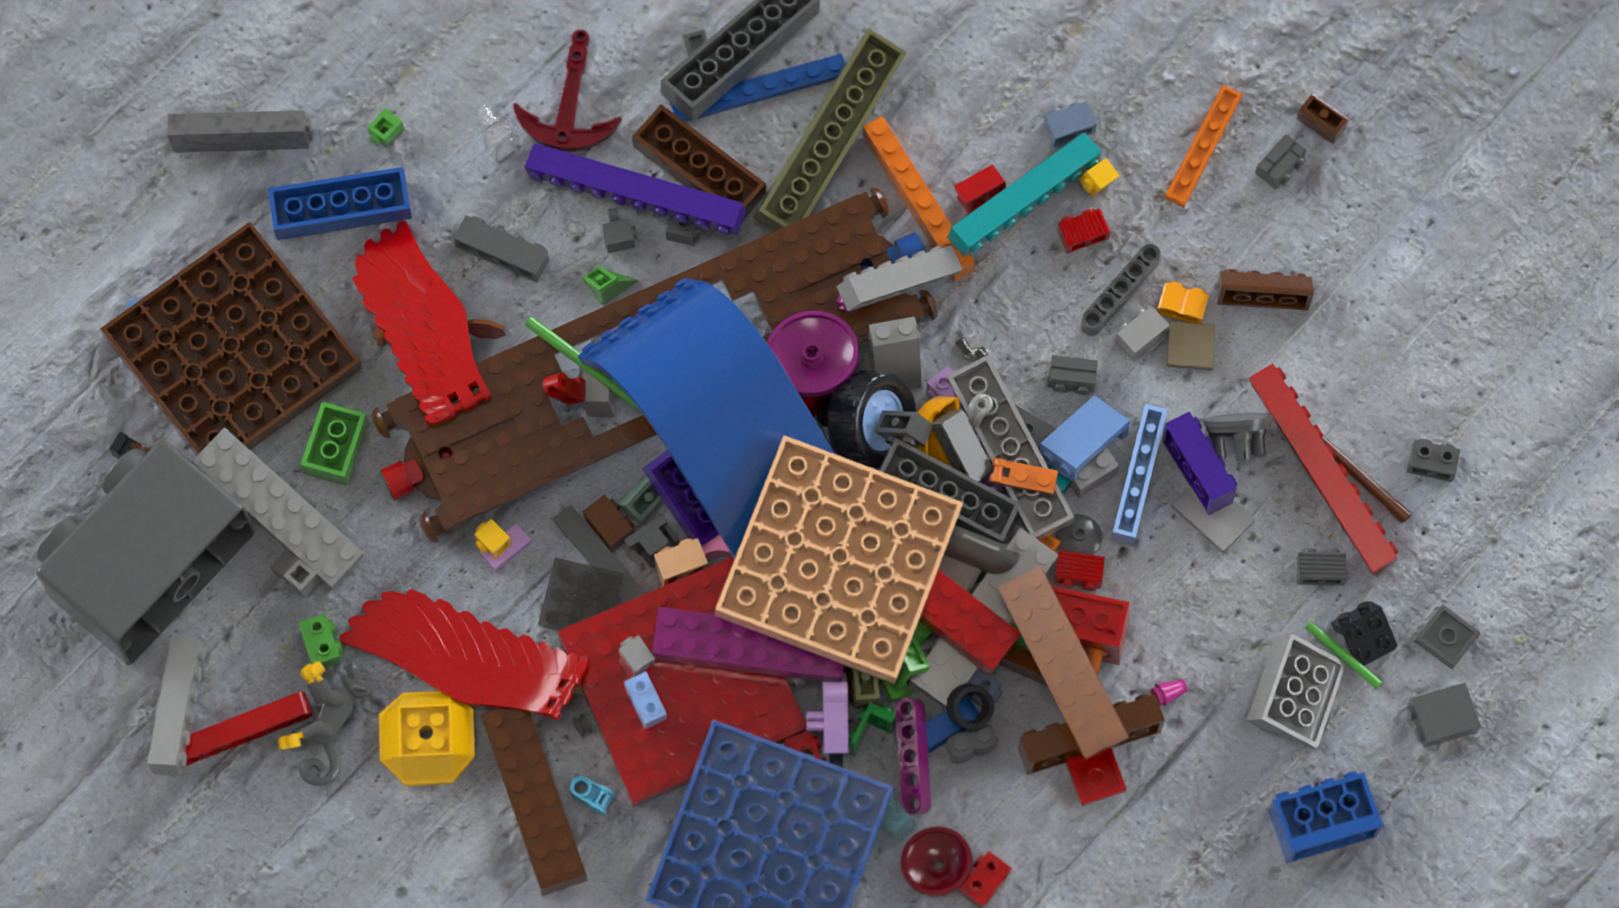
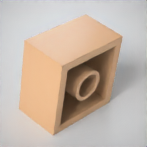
M692 538L685 539L678 546L673 548L669 546L663 547L654 554L655 568L662 586L708 567L707 559L698 538L694 540Z

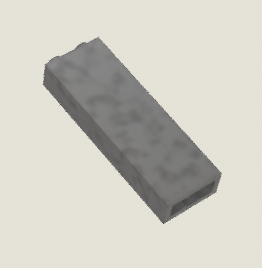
M305 110L168 114L167 135L174 153L309 149V141H313V127H311L310 118L306 117Z

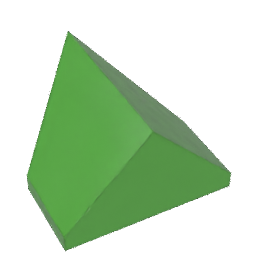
M601 265L582 277L601 305L639 281L606 270Z

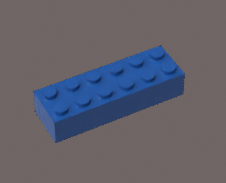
M404 167L268 188L273 228L277 240L412 219Z

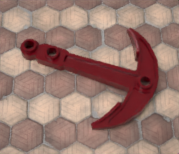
M581 29L576 30L571 37L572 45L569 48L566 64L567 75L556 124L551 126L540 123L537 116L525 111L517 102L513 104L518 123L535 142L565 152L589 149L605 141L622 122V118L618 116L606 122L592 124L591 129L574 128L581 76L585 71L588 54L587 47L590 43L589 34ZM584 36L583 39H577L576 37ZM576 55L581 56L579 59L573 58ZM561 135L566 136V138L563 140L559 139L558 137Z

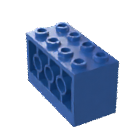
M1357 771L1349 772L1343 775L1342 779L1336 781L1334 778H1329L1321 781L1319 786L1305 785L1298 788V792L1289 794V791H1285L1275 795L1268 811L1286 864L1378 836L1383 824L1364 772L1357 774Z

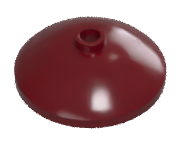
M934 826L917 832L907 841L901 854V870L905 880L915 891L927 896L939 897L955 892L967 881L972 870L973 858L967 841L958 832L946 827ZM940 863L943 865L939 870L934 868L936 864Z

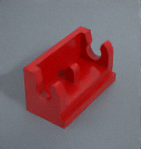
M992 164L954 185V189L958 194L956 196L969 215L1006 189V181Z

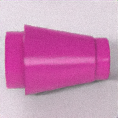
M1180 679L1155 684V687L1151 689V695L1156 694L1159 705L1166 706L1186 693L1188 689L1185 681Z

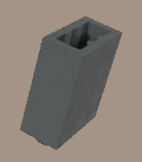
M1466 683L1411 698L1407 707L1410 720H1414L1416 725V738L1418 742H1422L1424 748L1477 733L1481 727Z

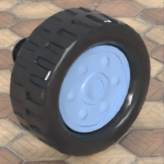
M880 371L854 372L844 384H841L835 390L830 404L825 403L820 406L817 411V419L823 426H828L831 443L840 457L870 468H880L891 446L885 442V438L875 432L882 411L916 412V405L910 388L897 375Z

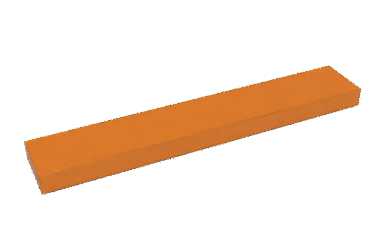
M1222 85L1164 199L1185 208L1242 99V93Z

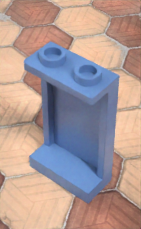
M1093 396L1040 443V453L1047 465L1052 466L1063 477L1069 478L1074 482L1078 479L1079 470L1116 437L1123 440L1128 435L1130 420L1096 396Z

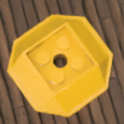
M440 691L402 693L379 714L380 763L405 787L454 784L476 758L474 709ZM426 730L433 732L432 737L429 739H422L420 737Z

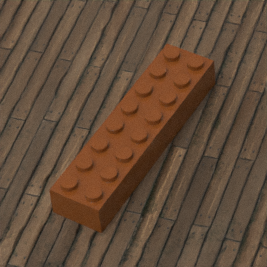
M1038 566L997 587L1085 759H1089L1128 739L1129 736L1042 567Z

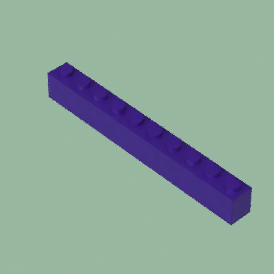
M536 143L533 144L524 166L529 177L535 181L541 182L545 180L556 187H570L576 193L582 194L587 192L597 199L607 198L618 205H632L636 210L643 212L649 210L663 218L670 216L684 224L687 222L694 223L701 229L707 230L711 228L725 236H729V234L737 236L746 214V210L741 202Z

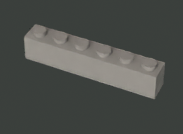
M939 245L930 249L928 253H925L923 250L912 255V258H908V256L901 257L894 264H891L890 261L885 262L875 270L873 267H869L861 271L859 275L856 272L850 273L843 277L844 281L837 286V289L847 310L852 311L951 279L963 269L952 245L944 248Z
M171 636L147 763L152 774L181 775L182 767L186 765L185 748L190 743L189 726L194 722V710L192 709L193 704L198 700V689L196 687L197 682L201 681L202 678L200 665L201 660H204L206 656L205 646H202L199 637Z

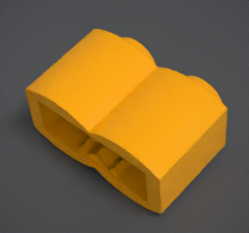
M1179 282L1165 283L1157 312L1168 318L1179 319L1187 323L1201 324L1209 295L1200 288L1186 289Z

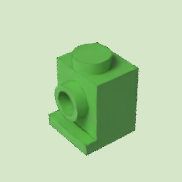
M386 108L367 127L370 135L369 139L375 145L380 146L382 144L385 147L399 133L404 131L403 122Z

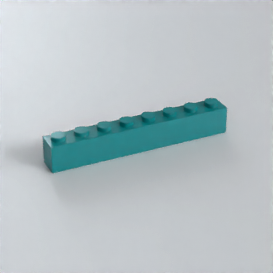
M1085 132L952 226L947 236L948 240L964 257L970 253L976 254L983 248L984 243L987 241L993 242L998 238L1002 230L1011 229L1020 217L1026 218L1033 212L1034 207L1037 205L1043 206L1052 194L1061 193L1070 181L1074 183L1080 179L1084 171L1091 169L1099 163L1098 159L1102 151Z

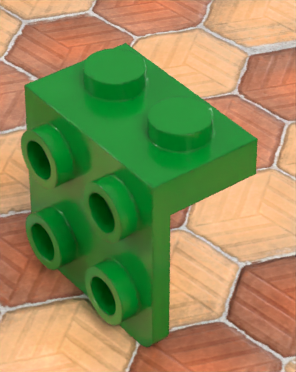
M869 703L867 709L863 707L858 717L857 730L853 728L848 737V748H850L851 756H856L870 725L893 734L896 727V714L893 713L894 711L885 705L879 707L872 703Z

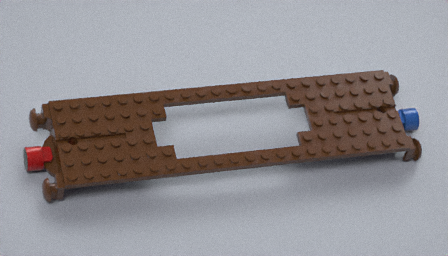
M870 188L871 197L868 196L867 192L860 195L857 194L551 331L572 347H575L609 330L618 328L622 320L637 315L639 313L638 310L642 306L653 304L661 293L665 291L670 292L676 288V283L684 278L706 282L710 285L722 281L731 301L753 292L771 333L778 324L794 314L804 311L831 313L844 320L850 326L856 336L858 345L868 341L869 325L909 317H915L917 324L927 316L934 321L938 315V309L933 296L927 290H919V299L916 294L911 296L904 293L858 308V311H852V314L841 312L839 306L836 305L839 294L837 286L844 281L843 277L853 272L859 275L861 271L869 267H873L875 270L878 269L879 265L888 261L894 264L901 257L908 256V258H912V255L923 250L927 253L923 242L915 232L895 240L894 245L883 236L878 235L871 220L879 214L885 219L889 214V208L883 193L877 188ZM771 333L762 336L766 343ZM540 336L476 363L480 376L487 386L492 399L488 401L482 400L477 403V406L467 411L462 410L456 413V416L442 423L428 424L425 421L424 417L426 415L419 409L418 405L420 402L414 397L412 392L388 403V411L380 414L376 407L372 413L374 425L384 438H391L389 432L394 429L397 431L403 429L409 433L410 438L404 452V464L398 461L380 469V473L394 501L415 492L414 488L424 496L440 501V506L435 509L436 515L428 518L424 511L420 517L423 532L434 543H439L438 535L443 533L446 535L453 532V527L658 434L644 415L594 437L584 417H580L562 426L543 388L545 377L562 372L555 355L561 352ZM478 386L470 388L473 395L480 392ZM457 396L450 400L452 405L459 402Z

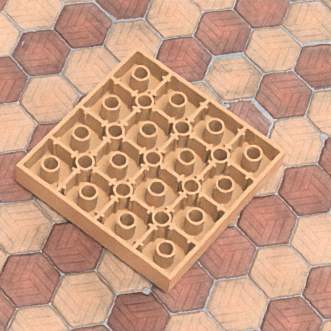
M784 435L716 606L715 616L895 684L963 502Z

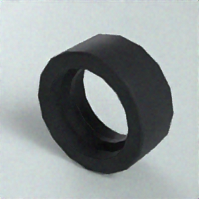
M965 683L958 685L951 691L947 699L946 709L949 718L954 724L965 729L976 730L984 727L990 721L994 713V701L987 689L976 684ZM967 693H976L981 698V711L975 719L965 720L960 716L959 703Z

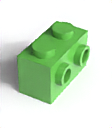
M322 614L298 622L312 665L315 662H320L324 668L342 663L340 655L344 653L340 641H334L332 634L336 633V629L332 619L327 620L326 615Z

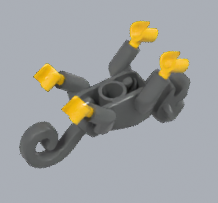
M315 662L313 665L307 664L300 671L301 677L308 681L307 687L318 708L313 722L293 730L290 735L279 737L278 745L280 750L301 746V739L307 740L311 737L316 744L324 746L330 763V769L324 777L318 778L309 772L311 767H314L317 771L324 770L325 766L319 759H306L300 766L299 773L301 778L310 785L323 786L335 780L340 770L339 756L333 745L336 732L352 713L354 700L367 697L373 692V680L369 674L363 675V670H360L354 663L347 666V675L340 676L343 689L333 690L330 688L326 678L323 679L320 676L326 671L320 662Z

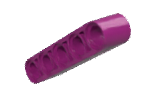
M901 698L896 704V724L902 807L908 814L923 815L931 808L925 706L920 699ZM911 703L913 709L912 712L909 714L908 706ZM911 727H913L914 729V735L912 738L909 734ZM913 751L916 754V758L914 761H912L911 754ZM914 775L917 776L916 785L913 784ZM916 798L919 801V806L917 809L914 806V801Z

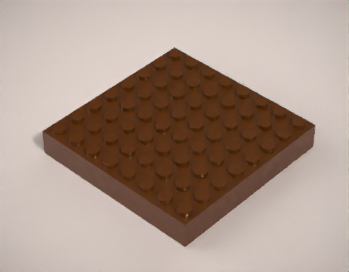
M251 222L244 225L100 328L103 337L196 456L224 427L249 450L253 449L362 369L360 359Z

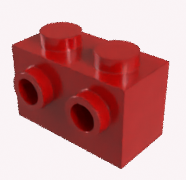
M990 851L985 856L981 854L973 864L975 869L969 875L967 881L960 887L959 894L978 908H984L1009 876L1012 867Z

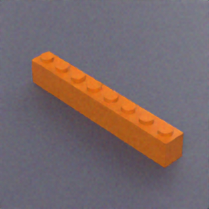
M881 116L864 125L862 137L932 248L939 245L942 248L952 245L963 269L953 276L952 280L956 282L973 273L974 259L970 254L964 257L948 240L947 236L952 227L951 223L884 117Z

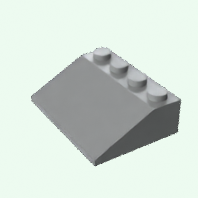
M1292 633L1276 635L1246 721L1264 731L1317 749L1346 663Z

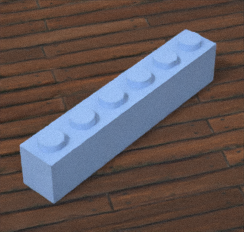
M1148 404L1144 406L1111 541L1134 546L1168 409Z

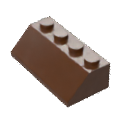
M1226 269L1220 271L1218 277L1217 305L1308 311L1314 295L1312 277H1306L1304 274H1293L1290 276L1283 275L1280 272L1261 274L1259 271L1254 270L1246 273L1238 272L1235 269Z

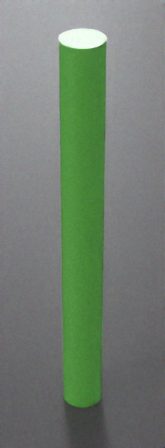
M1312 621L1306 625L1305 628L1374 688H1379L1382 684L1380 679Z

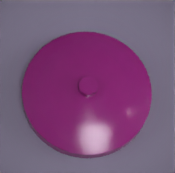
M804 311L794 314L778 324L767 341V344L802 397H819L834 392L853 375L858 364L859 349L853 330L844 320L828 312Z

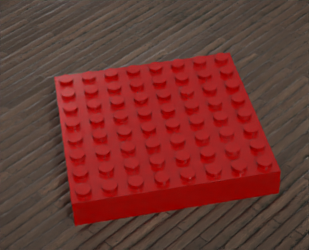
M732 557L558 631V637L567 655L574 652L579 659L581 656H586L589 659V667L581 680L580 686L633 808L690 783L713 720L777 744L784 743L785 738L807 731V724L786 678L782 676L655 660L653 665L640 674L647 672L667 715L666 720L647 729H644L624 687V681L635 677V675L619 654L620 644L631 636L634 639L639 635L652 654L659 607L715 614L716 606L734 563Z

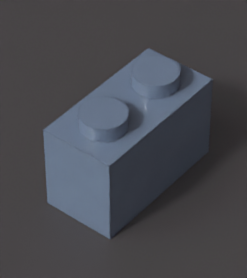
M1087 101L1082 103L1074 102L1068 108L1062 110H1051L1045 115L1044 126L1053 147L1071 142L1084 132L1087 136L1096 133L1097 123Z

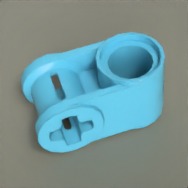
M583 776L574 778L570 785L571 796L575 801L602 816H606L607 807L611 800L617 796L611 789ZM582 784L588 790L584 794H578L574 790L575 787Z

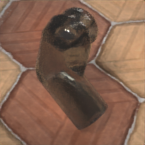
M965 337L955 343L967 361L975 362L988 355V351L984 347L971 348Z

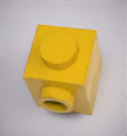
M1105 158L1089 169L1079 181L1082 183L1083 189L1091 197H1094L1111 185L1120 175L1108 159Z
M492 519L487 523L485 521L482 522L475 530L476 547L483 554L488 552L495 560L512 545L511 538Z

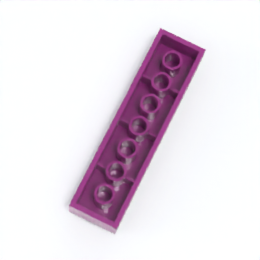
M659 607L652 650L655 660L820 682H842L844 664L715 616V614Z

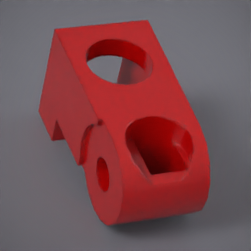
M562 372L544 378L543 388L548 396L569 406L585 401L586 379L581 377L569 379Z

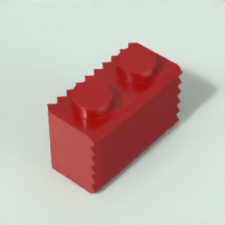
M1089 208L1083 211L1080 216L1064 217L1060 220L1057 227V232L1067 254L1105 241L1110 238L1111 233L1100 208L1097 210Z
M1058 551L1059 556L1057 557L1054 583H1059V586L1064 588H1072L1073 585L1082 586V589L1087 591H1095L1096 588L1101 589L1105 556Z

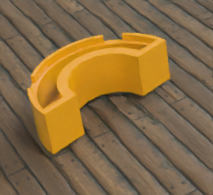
M936 396L927 401L917 413L933 423L951 410H960L959 397ZM931 429L926 445H915L914 448L952 467L933 429Z

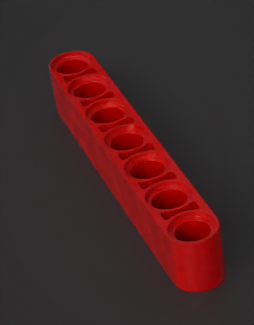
M294 693L191 733L190 743L185 748V767L312 717L313 712L306 693Z

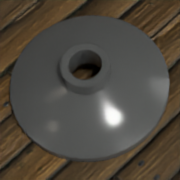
M1082 514L1073 515L1074 523L1056 532L1055 538L1060 541L1058 548L1060 551L1094 555L1102 542L1101 529L1092 518ZM1081 531L1084 535L1083 537H1077L1075 532Z

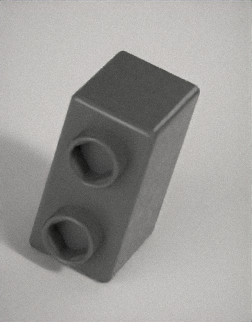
M165 440L157 442L147 454L137 448L128 451L119 458L108 471L102 484V489L107 496L82 522L73 516L60 521L44 537L37 551V558L42 564L37 568L36 575L50 599L126 665L133 664L254 535V529L245 507Z

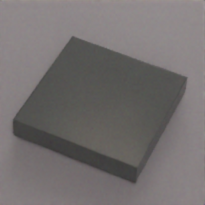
M1442 604L1414 642L1446 666L1453 669L1481 632Z

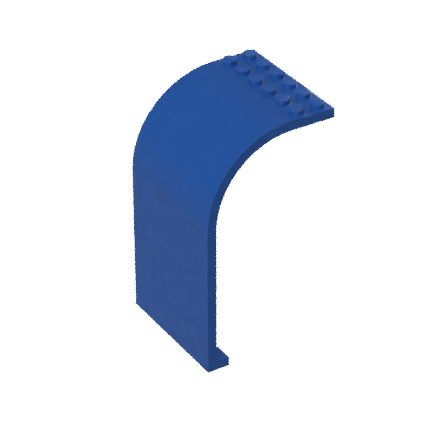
M684 278L677 282L676 288L670 292L665 291L657 297L656 302L651 305L646 304L638 310L639 313L637 315L622 320L617 329L603 333L600 336L601 340L595 344L590 343L583 347L582 353L577 355L582 364L597 368L608 375L643 413L664 443L733 557L736 558L783 436L785 435L832 454L835 453L781 363L749 319L726 295L706 282Z

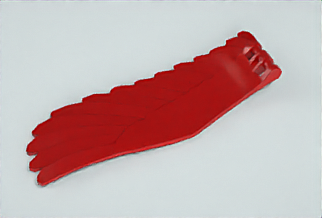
M400 221L394 233L390 229L384 228L381 231L380 242L376 243L372 239H367L364 244L365 254L362 256L356 255L355 267L358 275L353 276L352 279L359 293L365 297L362 299L366 310L376 316L374 318L376 326L384 331L385 340L392 345L391 352L399 359L396 364L399 370L407 375L404 377L405 382L413 388L411 392L420 402L418 406L426 415L424 417L425 421L428 424H439L456 416V413L462 410L467 411L477 406V403L482 400L488 401L492 399L474 361L466 310L457 296L433 270L422 254L407 221ZM478 386L480 392L473 395L470 388ZM457 396L459 402L452 405L450 400Z
M409 589L406 594L394 591L382 592V600L366 601L362 605V609L366 614L352 616L348 622L353 630L344 632L339 638L340 643L381 657L405 669L438 691L463 704L527 711L556 721L559 720L562 708L568 705L574 695L572 691L575 686L579 687L589 667V659L586 656H581L579 659L574 652L567 655L559 648L553 650L545 642L537 645L530 636L525 634L518 638L507 628L499 630L489 621L480 623L470 612L462 611L458 613L449 602L440 598L434 602L425 594L413 589Z

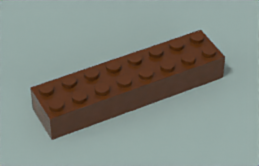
M497 708L481 714L542 896L588 881L531 712Z

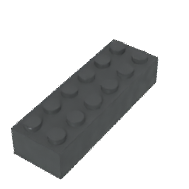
M897 438L888 449L878 470L963 502L955 525L1001 544L1021 505L1017 501Z

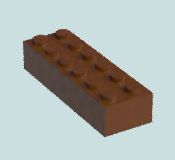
M662 104L659 105L632 136L633 147L684 186L741 202L746 210L744 218L766 195V183Z
M1142 694L1137 696L1135 701L1129 703L1120 701L1113 705L1129 738L1111 748L1161 733L1165 719L1156 694L1151 696L1149 694ZM1054 722L1045 726L1046 729L1037 732L1036 729L1023 733V736L1020 737L1018 751L1027 775L1064 764L1066 760L1083 755L1067 722L1060 725L1059 722Z

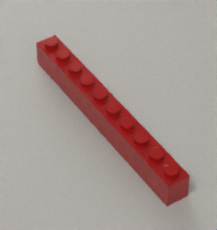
M1272 363L1249 377V382L1268 412L1273 414V420L1370 572L1372 575H1375L1397 561L1396 554L1399 552L1392 541L1388 543L1383 535L1386 532L1380 522L1375 523L1372 519L1373 511L1368 503L1365 502L1363 504L1358 496L1361 493L1355 483L1350 484L1347 480L1348 472L1343 464L1340 463L1338 465L1333 457L1336 454L1330 444L1325 446L1321 439L1324 435L1317 424L1313 426L1309 421L1311 415L1305 405L1300 407L1296 400L1299 396L1292 386L1288 388L1284 382L1287 378L1280 367L1275 368Z

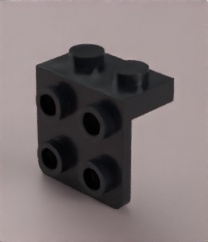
M1372 601L1360 603L1357 609L1341 613L1337 616L1336 620L1331 622L1334 631L1343 635L1350 654L1363 666L1397 648V642L1382 607Z

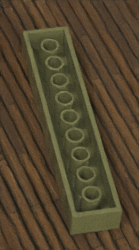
M870 28L862 35L753 218L776 231L810 215L906 55V51Z

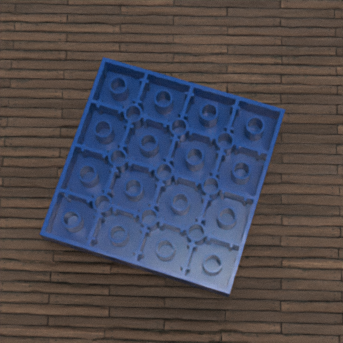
M713 720L646 901L662 908H851L895 787Z

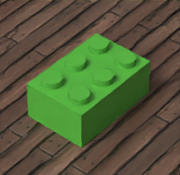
M322 402L300 464L303 474L348 486L369 424L366 413Z

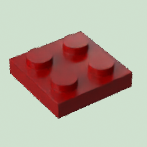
M1111 747L1089 759H1085L1084 755L1065 762L1081 806L1127 791Z

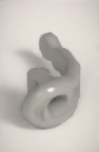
M987 394L976 395L968 406L967 415L973 431L980 425L983 417L993 407V400Z

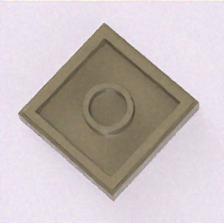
M1170 321L1166 367L1213 370L1215 325Z

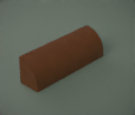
M1014 645L999 664L1048 687L1031 652L1022 647Z

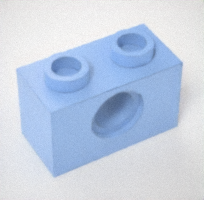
M647 672L624 681V687L644 729L666 720L667 714Z

